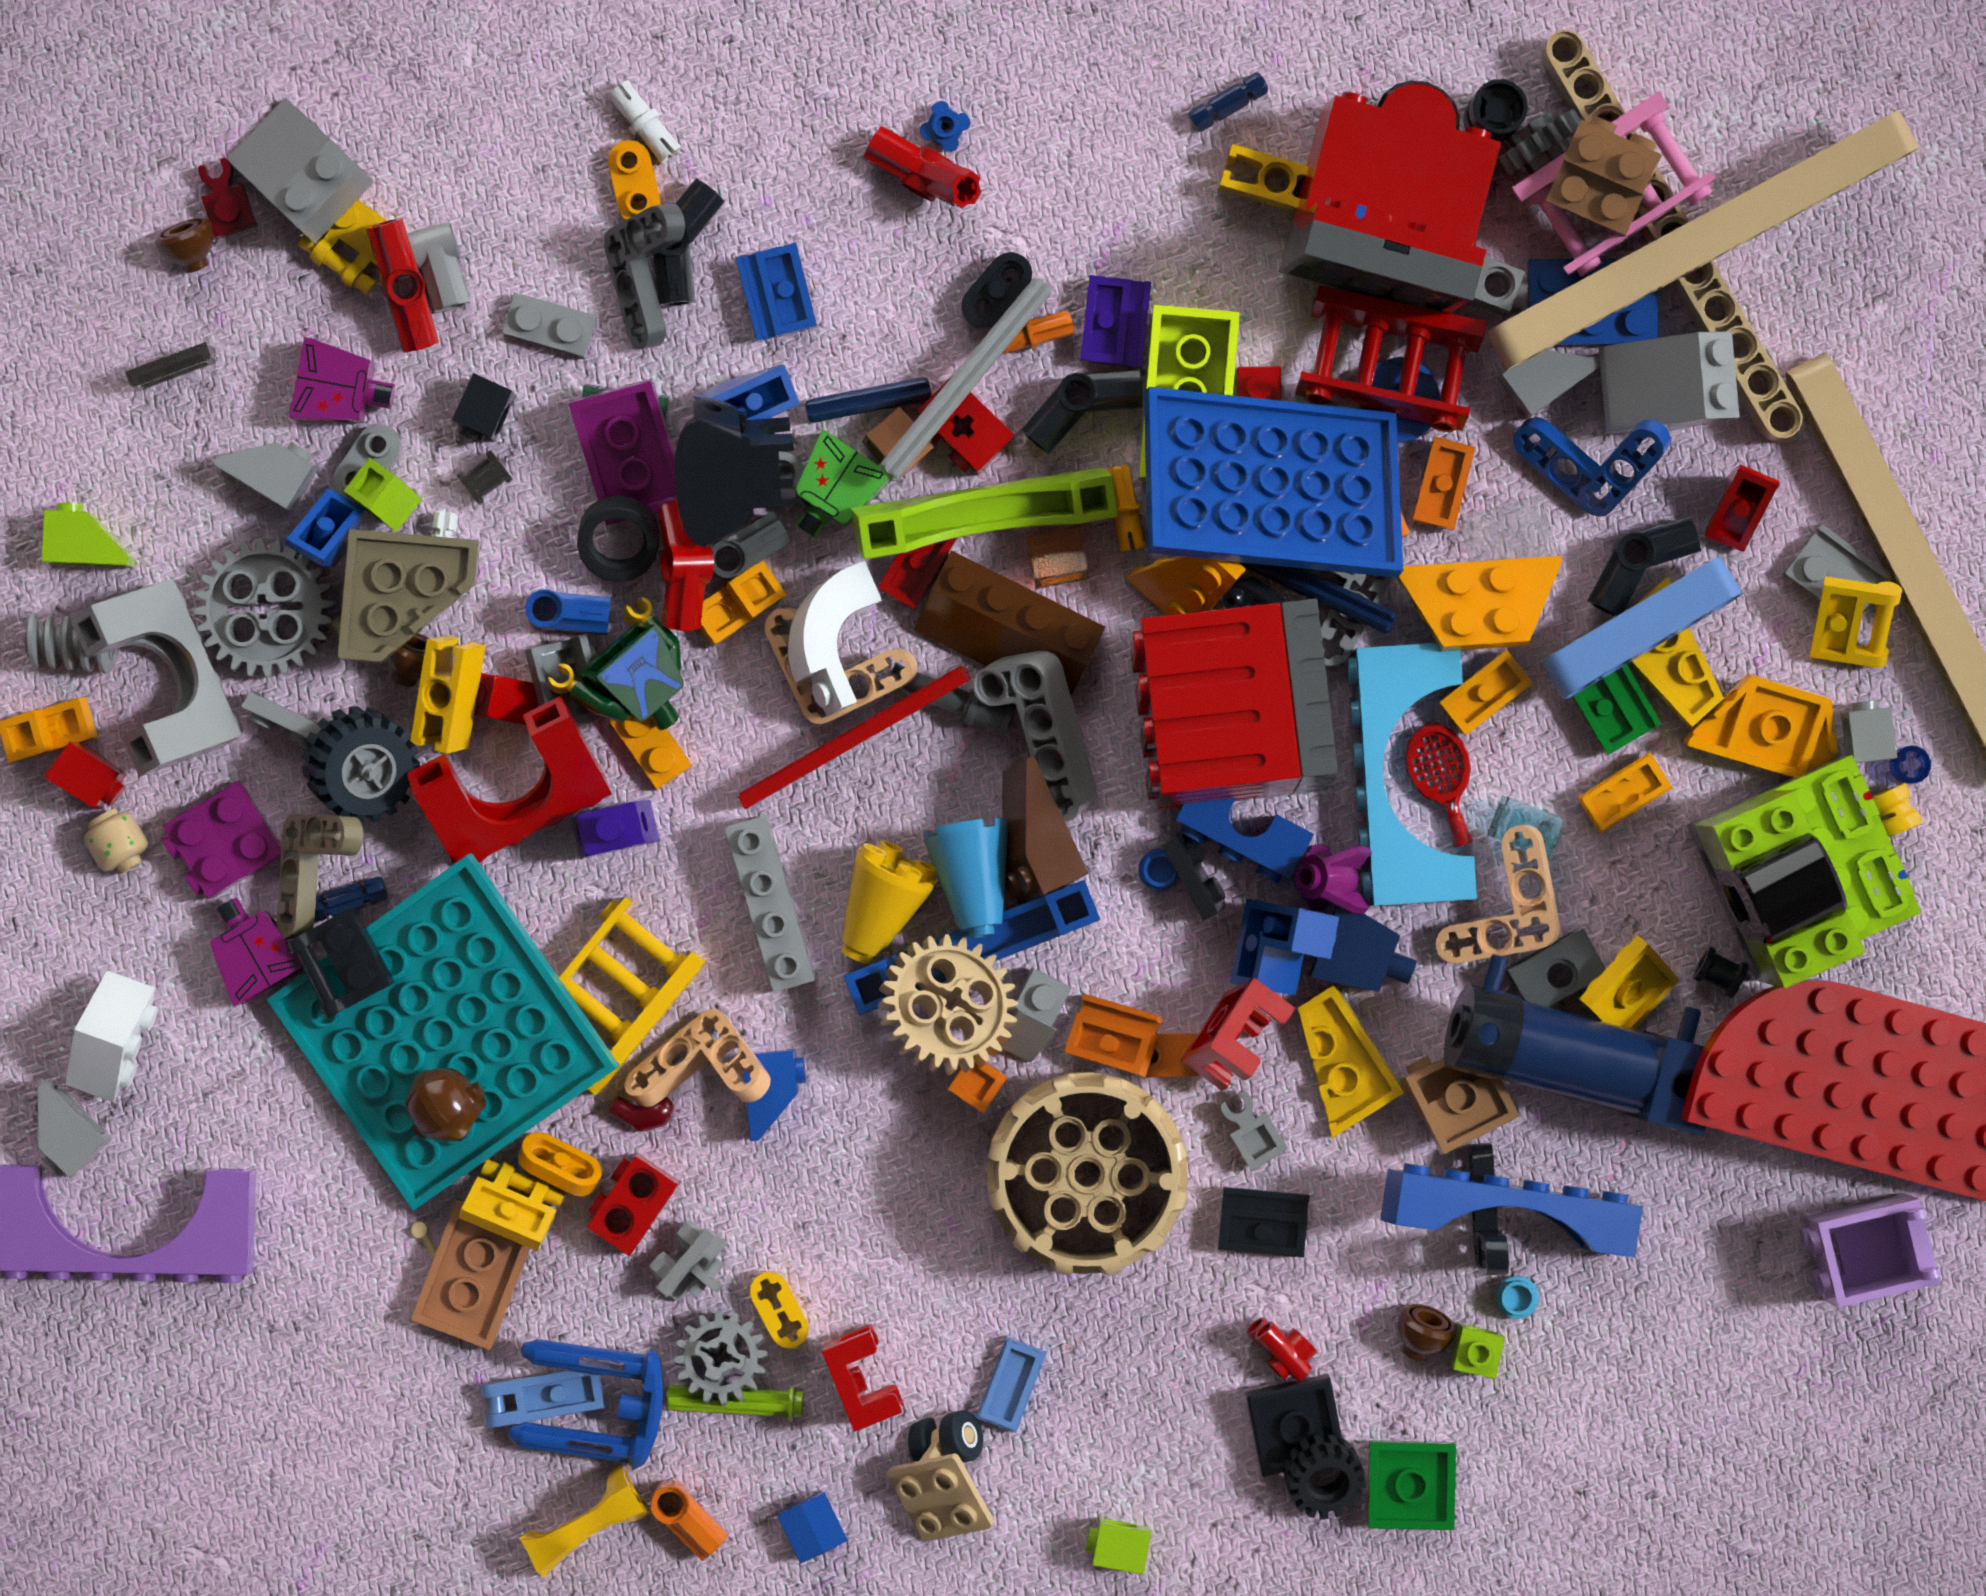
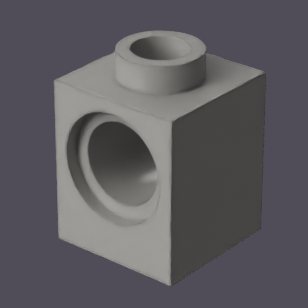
M1485 256L1474 301L1470 303L1507 316L1512 307L1519 309L1528 288L1527 284L1522 283L1525 271ZM1489 276L1502 278L1506 284V294L1501 297H1493L1488 294L1484 285L1485 279Z
M1878 700L1852 703V712L1841 713L1846 755H1853L1856 763L1897 758L1891 707L1879 708Z

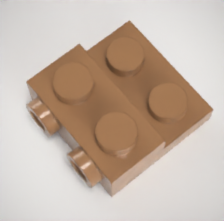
M1593 115L1590 123L1582 119L1580 120L1546 201L1626 236L1662 155L1654 151L1657 145L1656 142L1636 133L1632 134L1630 140L1614 134L1617 125Z
M1426 1056L1406 1066L1405 1068L1409 1075L1399 1079L1418 1118L1422 1117L1440 1155H1444L1520 1117L1502 1080L1495 1081L1449 1069L1445 1065L1444 1057L1431 1063L1429 1057Z

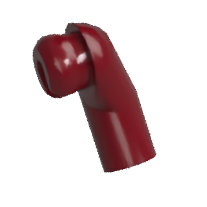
M618 1096L608 1114L636 1131L645 1132L665 1126L671 1120L674 1105L669 1098L665 1097L654 1106L637 1107Z

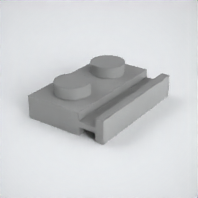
M1820 524L1782 575L1820 602L1825 576L1878 584L1885 582L1891 574L1825 525ZM1865 603L1864 610L1869 605V603Z

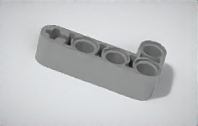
M1040 650L1001 657L979 671L972 683L975 696L988 706L1016 703L1030 756L1035 757L1064 821L1073 820L1091 806L1095 801L1097 793L1063 666L1059 658L1049 651ZM1032 669L1039 674L1041 681L1034 676ZM995 676L1002 681L1003 687L997 683ZM1043 710L1050 714L1052 722L1046 718ZM1055 751L1062 756L1064 762L1057 758Z

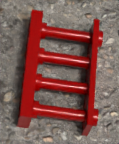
M1319 285L1311 317L1320 319L1323 323L1314 372L1312 374L1301 371L1295 395L1303 396L1306 401L1318 405H1325L1331 402L1363 410L1396 413L1397 417L1428 423L1432 428L1442 432L1463 431L1469 417L1470 408L1456 405L1465 357L1470 352L1478 353L1484 339L1487 321ZM1345 324L1360 327L1365 332L1355 383L1330 377L1340 326ZM1386 334L1401 336L1407 341L1397 392L1372 387L1382 335ZM1428 343L1443 345L1449 350L1439 401L1414 396L1423 348Z

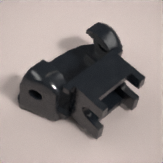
M698 399L693 401L694 419L688 421L682 429L675 452V482L679 515L685 532L693 543L705 547L746 527V519L754 516V508L796 506L795 488L781 489V487L793 486L792 472H780L779 451L794 450L792 433L775 434L777 432L790 431L789 417L746 420L745 412L737 411V406L714 399Z

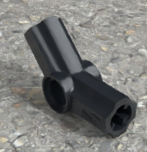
M698 178L692 182L675 203L681 209L685 221V232L681 246L675 250L663 249L653 255L657 297L660 306H679L696 302L690 245L725 203V200L716 191Z
M1140 371L1097 374L1072 373L1062 379L1058 388L1024 425L1021 432L1049 455L1086 412L1142 408ZM1080 383L1088 389L1089 398L1083 404L1074 405L1068 402L1064 392L1070 384Z
M1691 516L1639 532L1629 533L1618 539L1587 602L1595 608L1616 617L1624 612L1647 568L1701 552L1700 539ZM1627 542H1637L1643 548L1644 557L1640 564H1632L1625 559L1623 548Z

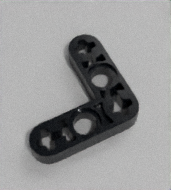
M1469 1144L1470 1180L1483 1182L1484 1174L1495 1175L1492 1144ZM1497 1207L1473 1211L1472 1227L1476 1268L1486 1276L1508 1274V1244L1506 1235L1498 1230Z

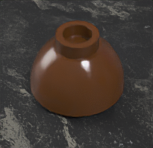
M194 218L177 223L159 233L154 243L158 251L167 260L183 266L185 273L201 270L209 265L207 255L212 248L214 240L212 223L205 218Z
M420 633L416 634L386 660L388 666L393 671L391 679L394 682L407 687L416 685L417 680L421 678L426 641L429 637Z
M1412 1304L1403 1307L1400 1311L1398 1330L1400 1338L1405 1344L1403 1352L1413 1360L1423 1362L1427 1360L1429 1355L1443 1351L1452 1343L1457 1334V1329L1452 1320L1446 1314L1433 1307Z

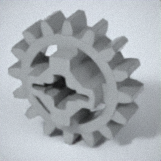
M718 1310L715 1313V1321L708 1322L707 1318L702 1314L699 1316L701 1327L697 1330L689 1325L685 1327L690 1336L689 1340H677L676 1345L684 1351V1355L675 1357L674 1362L677 1366L686 1368L678 1377L681 1382L693 1381L688 1389L692 1396L698 1394L701 1390L704 1391L703 1401L706 1404H710L714 1396H719L722 1406H727L729 1395L733 1394L742 1402L744 1401V1394L742 1392L744 1388L747 1387L755 1392L758 1390L753 1380L755 1375L762 1377L767 1374L766 1370L758 1364L759 1361L769 1359V1354L767 1351L757 1349L765 1340L762 1334L751 1336L755 1328L752 1321H748L743 1326H740V1316L738 1313L734 1312L729 1321H725L721 1310ZM720 1331L717 1338L708 1342L701 1341L707 1335ZM739 1336L747 1343L750 1358L738 1353L736 1347ZM723 1349H727L729 1357L735 1362H722L720 1368H718L713 1358L709 1355H720ZM693 1358L705 1363L707 1370L704 1375V1381L695 1372ZM735 1374L742 1376L736 1382L723 1386L725 1379Z

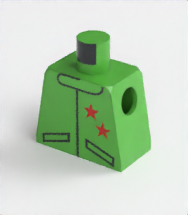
M823 429L795 490L796 496L809 504L795 525L815 539L818 538L830 519L847 528L852 523L851 508L869 505L891 479L882 473L877 464Z

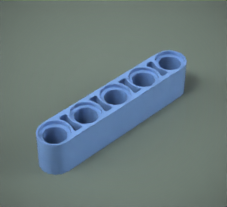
M1717 557L1555 652L1542 661L1541 664L1563 700H1566L1740 597L1743 592L1722 558Z

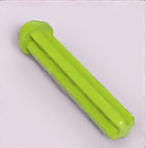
M672 1384L667 1389L666 1405L669 1410L788 1417V1421L791 1422L794 1421V1417L802 1418L804 1392H797L795 1387H791L790 1391L758 1389L755 1392L750 1389H743L744 1401L740 1402L734 1394L729 1395L727 1406H722L719 1396H714L710 1404L704 1403V1391L701 1390L698 1394L692 1396L688 1391L690 1385Z

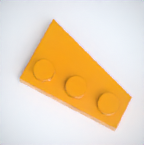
M1176 556L1170 559L1167 557L1157 559L1152 565L1147 567L1143 564L1134 567L1125 578L1167 616L1210 611L1246 569L1239 562Z

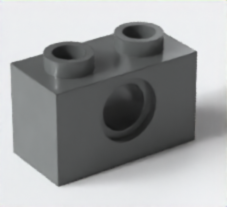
M1577 928L1557 939L1552 945L1541 948L1507 967L1505 973L1517 995L1522 1000L1560 1010L1565 1007L1562 999L1575 992L1581 997L1591 981L1599 977L1606 968L1585 930ZM1556 963L1565 965L1569 973L1567 982L1559 988L1553 987L1547 979L1549 968Z

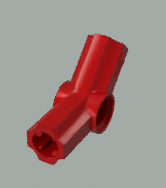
M880 126L874 134L863 155L864 160L901 180V184L905 188L930 202H934L937 198L952 206L963 209L968 204H975L982 192L979 186L980 176L973 171L954 164L951 160L926 146H921L920 148L883 126Z
M675 499L671 503L662 505L658 511L664 544L660 564L661 575L665 582L661 625L665 628L679 631H694L701 628L705 584H708L713 576L714 554L710 546L702 547L696 545L686 534L679 515L678 502Z

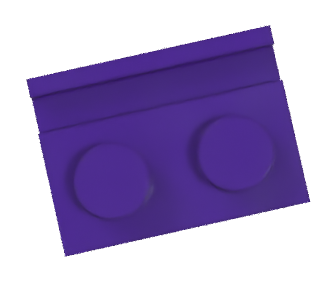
M1095 275L1089 276L1080 362L1129 366L1142 369L1151 282Z

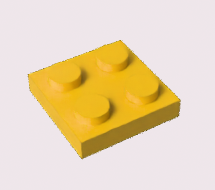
M1636 935L1628 945L1624 946L1617 953L1615 960L1605 971L1591 981L1579 1000L1599 1021L1636 1030L1676 986L1680 979L1652 947Z

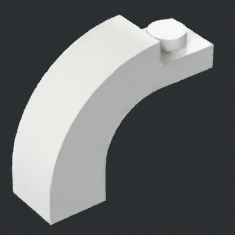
M865 561L841 570L811 591L797 609L790 628L788 654L794 681L797 683L807 678L811 679L814 699L824 709L827 717L841 712L857 702L837 653L839 629L847 617L866 611L882 601Z

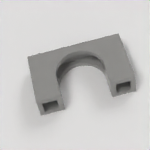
M174 578L92 604L70 618L87 658L123 646L137 645L148 648L158 654L167 663L174 675L177 685V702L172 714L144 724L122 737L139 777L220 749L242 736L238 727L237 717L228 704L221 688L220 678L210 663L204 649L203 639L200 633L196 631L187 610L186 600L179 591Z

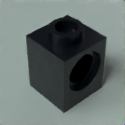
M473 373L452 418L456 424L461 426L459 434L481 444L485 437L496 441L516 394L506 387Z

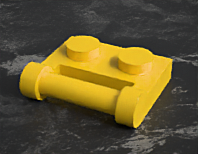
M1825 576L1810 647V658L1874 668L1884 667L1887 664L1889 655L1886 644L1894 606L1900 602L1902 588L1892 582L1872 584ZM1865 603L1877 604L1869 644L1865 646L1856 645Z

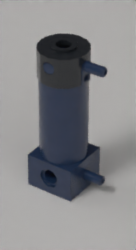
M1495 954L1490 957L1483 987L1469 984L1459 994L1453 1007L1445 1036L1444 1061L1449 1069L1495 1081L1503 1080L1621 1111L1622 1114L1701 1136L1705 1135L1707 1126L1681 1120L1691 1078L1697 1060L1704 1046L1694 1044L1701 1016L1699 1009L1685 1007L1677 1039L1647 1031L1643 1033L1522 1000L1521 997L1499 992L1507 958Z

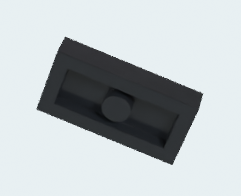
M1181 834L1163 844L1162 846L1203 921L1225 908L1222 902L1226 898L1225 893L1218 880L1214 876L1209 878L1201 863L1205 861V858L1198 843L1194 839L1188 840L1186 835Z

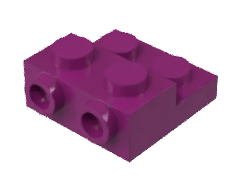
M239 780L163 825L167 832V835L162 837L166 849L175 860L182 856L190 869L189 872L184 874L188 884L197 896L205 893L208 899L217 897L281 856V844L243 783Z

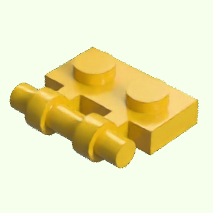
M357 200L331 226L322 240H318L314 244L304 234L298 246L309 253V259L319 267L324 264L341 276L340 282L348 288L356 287L368 296L375 288L377 281L366 274L372 263L376 265L366 228L387 220L363 202ZM341 241L359 253L352 263L334 251Z
M487 1159L482 1168L481 1175L495 1181L493 1183L477 1176L461 1208L459 1218L538 1252L557 1209L543 1203L545 1201L560 1208L566 1192L551 1186V1184L540 1178L537 1180L516 1171L517 1166L504 1162L501 1165ZM510 1186L514 1189L530 1195V1197L528 1198L512 1190H509L508 1187Z

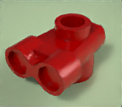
M1264 1317L1257 1319L1248 1328L1247 1334L1260 1348L1263 1347L1271 1356L1266 1361L1268 1366L1283 1380L1290 1375L1293 1379L1300 1381L1311 1371L1312 1367L1307 1362L1317 1353V1350L1296 1329L1292 1328L1284 1335L1272 1321L1268 1322Z

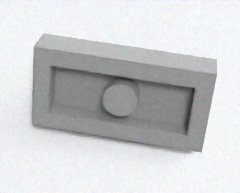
M514 292L502 333L505 336L586 359L598 317Z
M248 692L242 708L252 712L249 720L270 730H273L275 723L291 730L288 735L289 739L309 748L312 745L306 740L309 733L313 732L317 735L321 730L317 725L318 722L256 693Z

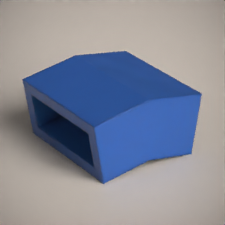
M823 1491L781 1510L777 1515L800 1564L848 1541Z

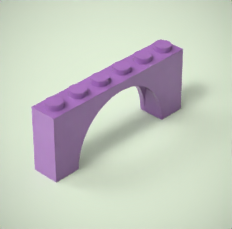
M0 1164L1 1278L24 1279L27 1278V1271L44 1272V1279L50 1280L70 1279V1272H87V1280H113V1273H130L131 1281H155L156 1274H173V1281L197 1282L199 1281V1274L216 1275V1282L220 1283L242 1282V1275H249L254 1272L256 1169L212 1168L207 1170L199 1206L179 1235L163 1247L149 1253L115 1255L86 1245L63 1226L48 1201L43 1183L42 1165Z

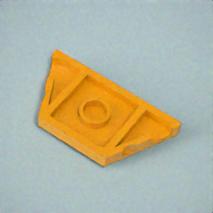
M1562 556L1403 566V572L1396 579L1399 584L1402 583L1413 600L1414 608L1421 619L1430 627L1431 635L1441 651L1528 646L1561 566Z
M1747 673L1725 695L1724 699L1685 736L1683 743L1689 747L1795 778L1836 758L1838 746L1832 727L1834 721L1832 699L1821 694Z

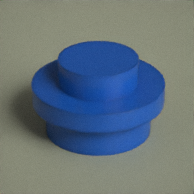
M1153 849L1147 852L1140 860L1138 867L1139 877L1142 883L1149 889L1165 891L1175 886L1180 877L1164 849Z

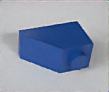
M783 364L730 379L693 396L695 401L698 399H714L737 406V411L745 412L746 420L771 418L800 405L786 367Z
M328 488L287 537L285 545L321 566L335 567L347 552L349 529L359 530L365 508Z
M795 1049L754 1053L769 1073L771 1080L770 1086L762 1098L747 1103L750 1141L761 1139L798 1094L799 1083H806L804 1057L796 1058ZM745 1070L744 1081L747 1084L751 1078L750 1074Z

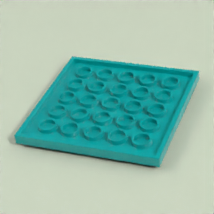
M472 853L463 857L366 927L395 983L326 1020L320 1010L323 1005L305 972L266 999L413 1211L620 1066ZM327 955L319 962L339 998L347 994V991ZM453 1068L462 1073L472 1084L478 1081L485 1092L486 1107L480 1112L464 1138L450 1142H436L428 1138L421 1139L412 1130L411 1127L415 1124L406 1111L405 1098L416 1076L425 1070Z

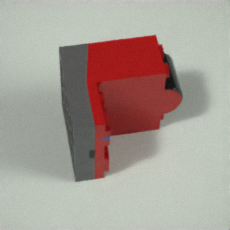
M1410 80L1395 84L1371 105L1366 104L1368 98L1360 94L1342 92V96L1335 95L1322 106L1306 165L1309 168L1307 175L1302 180L1298 195L1300 202L1298 208L1294 210L1278 272L1353 293L1445 313H1451L1474 301L1487 251L1475 246L1476 236L1501 142L1490 139L1491 132L1484 129L1466 127L1465 131L1459 130L1460 115L1454 100L1443 89L1429 82Z

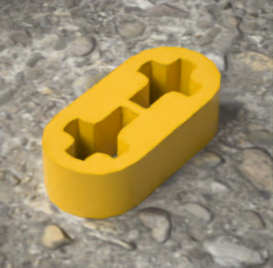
M769 1270L761 1272L755 1277L750 1287V1296L760 1317L777 1345L789 1349L800 1346L809 1333V1323L788 1281L782 1274ZM768 1279L771 1284L778 1282L781 1285V1289L776 1293L781 1306L776 1309L769 1297L761 1299L758 1295V1292L763 1288L761 1281ZM785 1311L791 1322L798 1320L801 1323V1327L797 1330V1339L792 1340L789 1335L780 1336L778 1330L782 1328L783 1323L778 1313Z

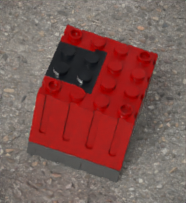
M1317 599L1282 602L1281 605L1280 603L1141 618L1140 629L1133 631L1130 652L1133 673L1141 672V674H1138L1135 695L1138 716L1146 715V718H1143L1140 732L1143 758L1151 757L1145 775L1148 800H1156L1157 810L1183 807L1184 804L1227 799L1241 801L1291 795L1292 792L1293 794L1328 790L1336 775H1338Z

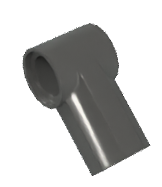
M774 511L725 540L717 542L712 547L714 554L713 575L721 580H732L792 543L787 531ZM724 548L734 550L740 559L739 566L730 572L721 570L715 562L716 553Z

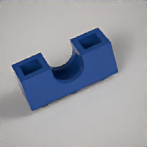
M1235 799L1183 805L1176 819L1177 822L1183 824L1180 833L1201 844L1206 837L1221 844L1218 853L1239 864L1243 857H1246L1259 864L1256 873L1277 884L1281 877L1291 880L1314 836L1313 833L1277 814L1267 831L1256 837L1243 836L1233 828L1230 822V809Z

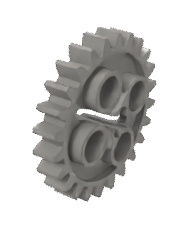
M263 538L257 539L256 550H252L247 542L241 541L240 555L237 556L230 549H225L224 552L228 562L224 565L212 560L211 564L217 572L214 577L209 575L201 576V579L210 586L208 591H196L195 593L199 598L206 600V606L194 609V613L206 616L207 621L199 625L197 629L200 632L212 633V636L205 642L206 647L221 646L216 656L217 660L223 661L229 656H233L231 662L232 670H239L246 662L247 675L255 676L259 666H262L265 676L271 678L275 665H278L283 674H290L289 661L293 660L301 667L306 666L302 654L307 651L317 656L319 651L313 644L315 639L328 641L329 639L320 629L322 625H332L333 619L324 616V610L335 607L336 603L324 600L323 595L333 589L331 584L318 583L325 570L317 568L310 571L309 567L313 560L306 556L297 560L299 552L291 548L286 553H283V541L276 539L271 550L267 548ZM291 574L295 579V589L289 596L280 597L276 592L275 583L281 575ZM248 576L252 581V592L245 599H237L233 594V584L239 577ZM263 597H266L268 602L274 604L302 602L303 604L301 610L268 611L267 619H264L263 614L254 611L229 614L227 612L229 606L263 604ZM292 616L298 624L297 633L291 639L283 640L278 634V624L284 617ZM243 619H250L255 626V633L247 642H240L235 635V627Z

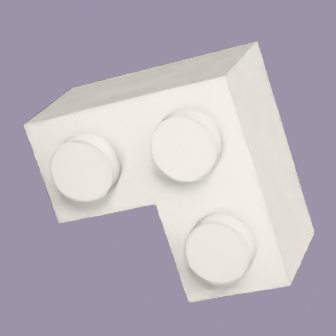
M108 970L106 971L74 1029L65 1085L111 1102L115 1101L122 1087L127 1089L130 1087L137 1070V1064L131 1062L136 1058L141 1046L142 1037L140 1034L142 1030L148 1032L151 1030L158 1012V1007L152 1005L155 993L154 987Z

